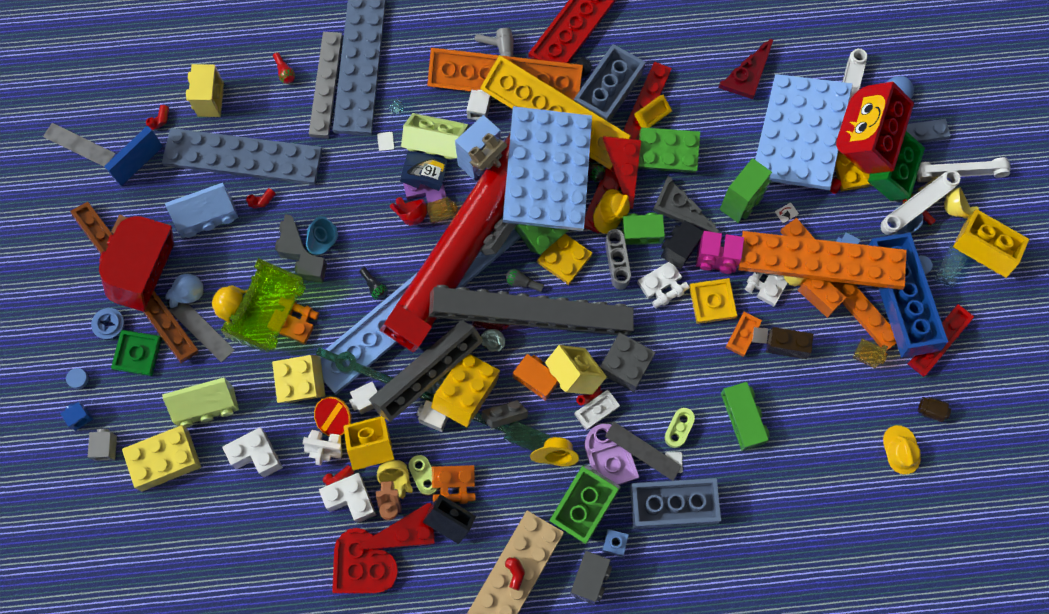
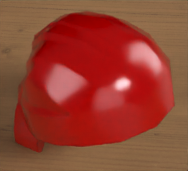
M402 197L396 198V204L392 203L390 205V208L399 218L409 226L421 223L427 215L428 209L423 199L405 203Z

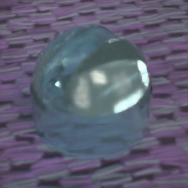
M397 97L387 108L393 114H400L404 110V104Z

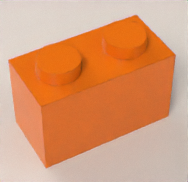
M807 279L798 289V292L827 318L847 298L829 281Z
M526 354L514 370L513 378L546 401L559 382L550 373V369L542 364L543 362L535 355L531 357L529 354Z

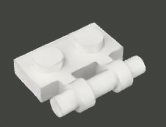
M670 262L637 281L648 299L654 295L657 299L652 302L654 308L667 305L671 299L676 296H682L684 291L690 288L687 282L681 285L677 284V281L682 276ZM669 286L671 287V291L666 294L662 293V290Z
M754 272L752 276H749L745 290L749 293H752L754 288L760 290L757 298L774 307L787 282L783 275ZM762 274L768 276L765 283L759 280Z

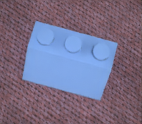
M223 183L165 203L172 221L182 238L193 237L198 232L212 230L215 226L229 224L234 219L239 218L232 197Z

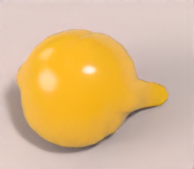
M231 285L220 288L215 293L212 300V308L219 318L227 322L229 328L231 327L230 318L240 308L243 294L249 292L250 289L242 290Z

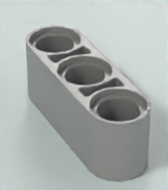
M613 229L606 236L605 247L612 285L616 289L622 290L629 285L631 272L624 234L618 229ZM616 238L619 240V243L614 244L610 239ZM618 256L621 257L623 261L615 262L613 258ZM618 275L625 276L626 280L619 281L616 277Z

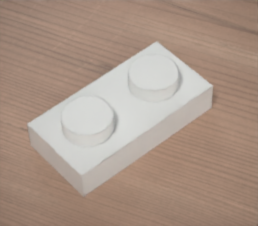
M607 389L576 411L574 415L587 431L618 409L620 405Z

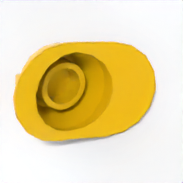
M614 189L604 193L593 214L594 226L599 232L608 234L610 230L618 227L623 216H627L630 211L629 196L622 195Z
M895 425L888 428L883 436V444L891 468L900 474L913 473L921 462V452L915 436L904 426Z
M561 437L547 439L543 448L533 451L530 455L531 460L534 462L561 467L574 465L579 460L578 454L573 451L572 443Z

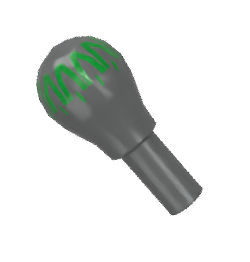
M511 269L506 274V281L510 286L529 287L539 292L543 289V284L530 280L529 277L518 269Z

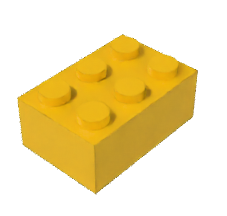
M975 209L964 223L953 248L1007 278L1020 263L1029 239Z
M468 354L452 368L434 394L431 408L468 427L496 385L500 370Z

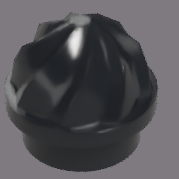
M585 56L574 63L583 65L582 76L590 74L592 65Z

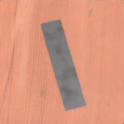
M54 123L50 125L43 136L102 166H105L115 155L114 152Z
M178 302V307L169 309L220 362L234 351L188 303Z
M613 422L605 435L606 438L674 481L681 465L615 422Z

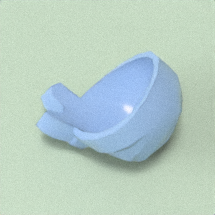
M192 274L177 276L171 289L168 290L165 296L166 300L170 299V308L178 307V302L192 303L199 300L203 295V283L197 276Z

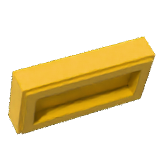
M663 94L634 115L641 127L650 128L671 113L672 109Z

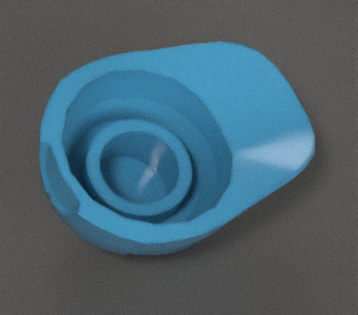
M324 216L317 217L307 230L306 247L308 251L314 255L325 253L337 240L338 231L336 226Z

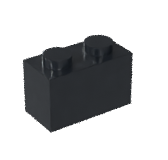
M686 220L680 226L676 225L671 233L672 238H667L661 247L663 249L661 258L682 269L698 246L704 231Z
M440 494L430 506L423 523L459 544L470 531L476 516Z

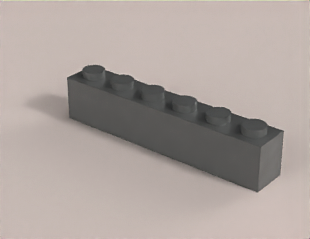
M461 320L375 393L369 401L379 415L391 422L483 342L482 338L474 326Z

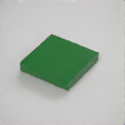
M121 330L111 369L152 377L162 337Z

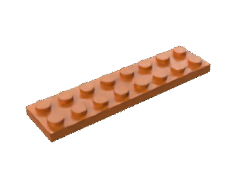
M431 48L427 86L465 91L481 90L483 82L499 55ZM502 56L572 100L580 91L583 65Z
M748 231L742 232L744 243L738 270L903 290L905 287L906 250Z

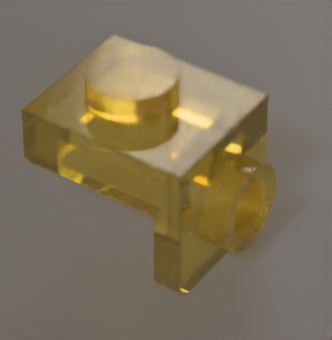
M449 197L426 204L432 224L449 218L454 219L456 212H458L456 202L452 201Z
M862 338L852 358L876 368L879 364H884L888 353H886L888 346L883 345L880 347Z

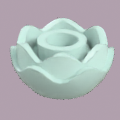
M489 329L481 335L482 345L486 346L491 352L500 351L505 346V338L499 330Z

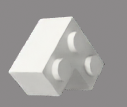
M261 427L222 447L230 465L235 469L253 461L258 473L265 478L283 468L266 432Z
M359 473L319 489L324 505L329 512L348 505L356 523L377 515Z

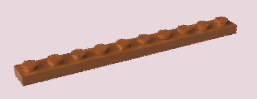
M89 202L71 210V215L100 254L103 251L106 252L107 242L112 233ZM154 291L143 313L179 362L183 363L198 354V349Z

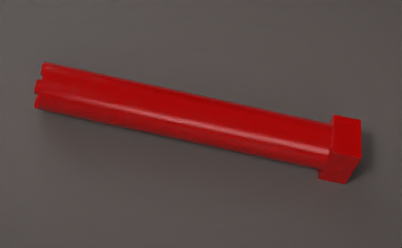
M510 134L505 140L507 147L501 152L503 156L499 159L501 166L499 168L492 166L489 170H485L379 330L413 353L421 345L437 317H429L430 292L438 285H446L451 289L457 288L478 256L480 249L484 245L485 238L491 235L495 229V224L503 217Z

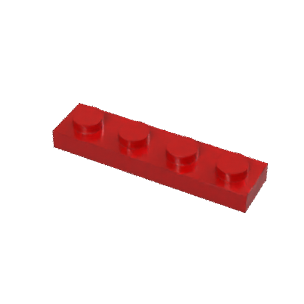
M957 304L942 322L948 340L944 348L939 352L915 355L907 364L923 377L926 376L974 316Z

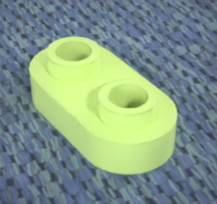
M680 408L674 414L665 433V442L668 446L679 448L684 444L695 421L694 413L690 409ZM680 417H686L687 422L682 423ZM677 435L678 441H673L671 436Z
M422 455L414 456L409 462V470L419 491L425 496H431L437 492L438 488H432V485L426 488L424 483L426 481L432 482V467L426 457ZM416 463H423L422 468H415Z

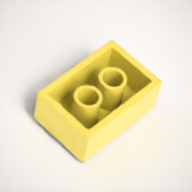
M183 425L122 449L134 488L140 491H145L201 468L189 430Z

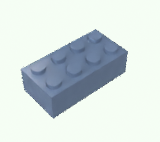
M612 44L578 92L574 101L610 122L642 76L646 62Z
M717 478L632 483L630 486L633 529L713 525L721 522Z

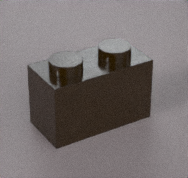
M772 327L768 333L766 353L807 359L812 352L814 334Z

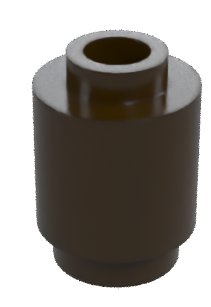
M922 397L918 406V413H921L924 417L943 422L944 419L948 420L951 408H949V403L932 397Z

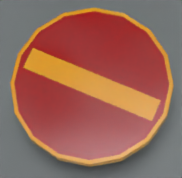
M329 396L317 403L314 410V419L322 433L330 436V434L341 436L344 434V426L351 424V413L344 401L337 397Z

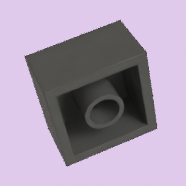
M619 332L600 368L608 379L635 392L656 352Z
M585 551L569 596L593 605L596 600L600 601L605 587L602 586L603 580L607 581L612 570V566L609 565L610 559Z

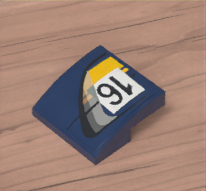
M408 152L400 182L417 189L420 184L439 191L443 183L448 159L427 153Z

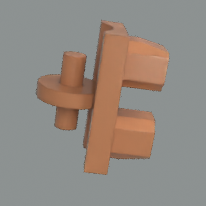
M393 481L381 482V491H376L380 515L385 520H391L401 512L398 490H394Z

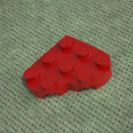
M348 529L336 540L333 563V594L382 593L391 589L397 580L398 566L392 555L378 549L359 550L360 544L373 536L364 529Z

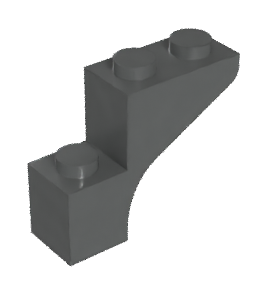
M285 214L284 221L280 222L279 231L281 235L280 239L276 240L275 250L280 258L299 260L295 264V273H297L300 280L323 283L327 267L325 259L313 256L305 250L293 217Z

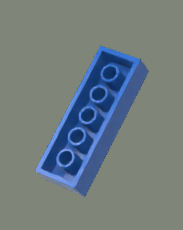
M911 232L871 239L869 246L906 250L904 289L878 287L901 358L941 351L948 343Z

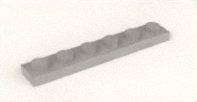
M323 32L309 128V136L313 138L329 139L343 38L342 33Z

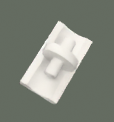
M311 430L308 438L304 437L303 439L304 452L310 453L309 457L315 458L316 465L319 466L323 460L330 461L331 457L341 459L340 435L330 434L329 440L323 441V435L320 431Z

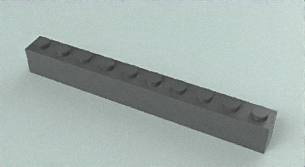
M438 285L430 292L429 317L618 335L620 332L625 336L634 331L633 307H627L626 304L607 305V302L588 303L587 300L569 301L568 298L549 299L548 296L544 295L529 297V294L525 293L509 295L510 293L505 291L489 293V290L486 289L470 291L466 287L451 289L446 285Z

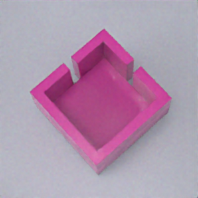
M704 231L698 245L696 267L706 271L712 269L720 270L724 274L735 273L742 258L744 237L726 234L724 247H720L722 233Z

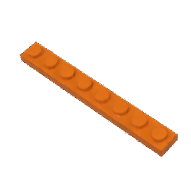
M797 218L780 230L783 236L815 239ZM829 281L847 297L842 304L884 352L896 344L891 325L855 284Z

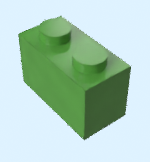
M631 213L623 216L622 233L624 234L626 245L662 244L665 237L663 214L647 213L646 215Z

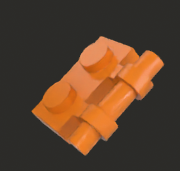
M282 298L279 305L286 307L284 313L276 310L268 329L306 344L314 328L313 324L308 323L309 318L317 320L319 312L314 311L312 307L299 305L295 300ZM293 311L302 314L301 318L298 319L291 316Z
M474 465L432 467V488H440V494L452 502L467 504L469 501H475V493H467V487H475ZM458 487V493L449 494L448 488ZM433 494V502L440 494Z

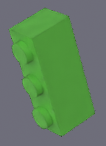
M747 382L724 388L721 396L741 451L765 444L768 441L769 431L767 426H763L761 421L762 412L760 407L756 406L754 402L755 393L753 388L749 387Z

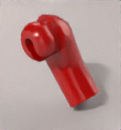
M160 105L158 116L148 118L146 125L152 130H157L165 125L168 119L169 107Z
M268 188L262 196L256 197L253 194L247 196L246 202L251 208L266 207L276 193Z
M601 385L593 394L579 395L576 399L579 405L588 404L602 394Z
M347 465L335 476L331 473L326 474L323 477V482L328 486L352 476L354 470L351 466Z
M509 557L505 561V567L510 569L513 575L509 588L519 591L525 570L519 559Z

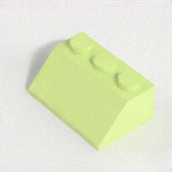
M412 113L403 125L401 147L413 152L423 151L427 154L443 155L447 159L457 158L455 140L467 130L468 124Z
M225 378L162 394L172 422L177 426L183 425L185 428L192 426L194 422H208L213 420V417L219 415L222 417L230 416L233 414V411L239 410L234 387Z

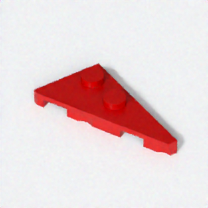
M603 136V141L622 193L629 196L630 209H633L641 140Z
M431 503L425 504L362 542L359 550L435 544L433 528L423 523Z

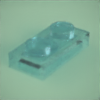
M951 244L933 280L952 289L968 256L953 248Z

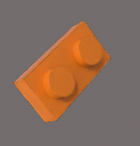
M743 312L725 348L744 357L753 340L754 327L759 328L762 320Z

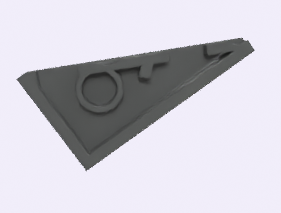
M668 176L653 211L679 222L686 220L702 231L719 233L716 225L701 213L702 210Z

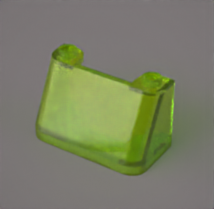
M258 258L254 265V268L257 269L255 276L252 275V282L235 315H231L230 319L232 322L225 321L221 332L232 341L268 353L276 348L278 344L277 337L298 296L301 297L303 295L306 285H303L304 280L302 277Z

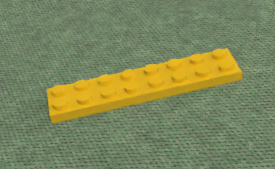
M500 55L480 88L512 109L515 106L592 115L589 157L610 170L613 166L604 144L603 136L628 139L631 137V135Z

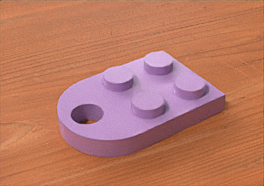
M600 424L592 428L585 440V451L591 468L618 485L639 479L631 453L608 438L604 441L597 438L596 433L599 430L608 432L611 424Z

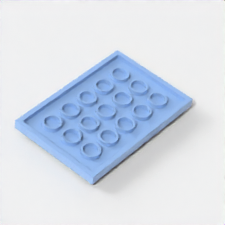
M775 74L755 159L772 171L769 178L771 182L825 190L831 189L839 152L836 141L850 100L852 83Z
M513 106L503 223L576 231L584 230L592 115Z

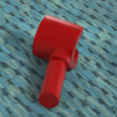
M833 178L829 191L836 194L840 190L841 181Z

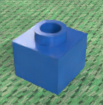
M80 402L68 405L65 411L60 413L68 427L75 431L93 420L86 406Z

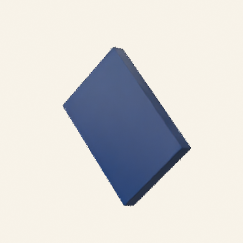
M146 126L104 167L114 180L122 186L163 145L153 130Z

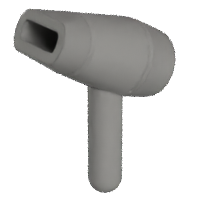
M510 28L498 29L496 31V38L480 34L475 35V41L498 46L501 56L513 57L514 39Z

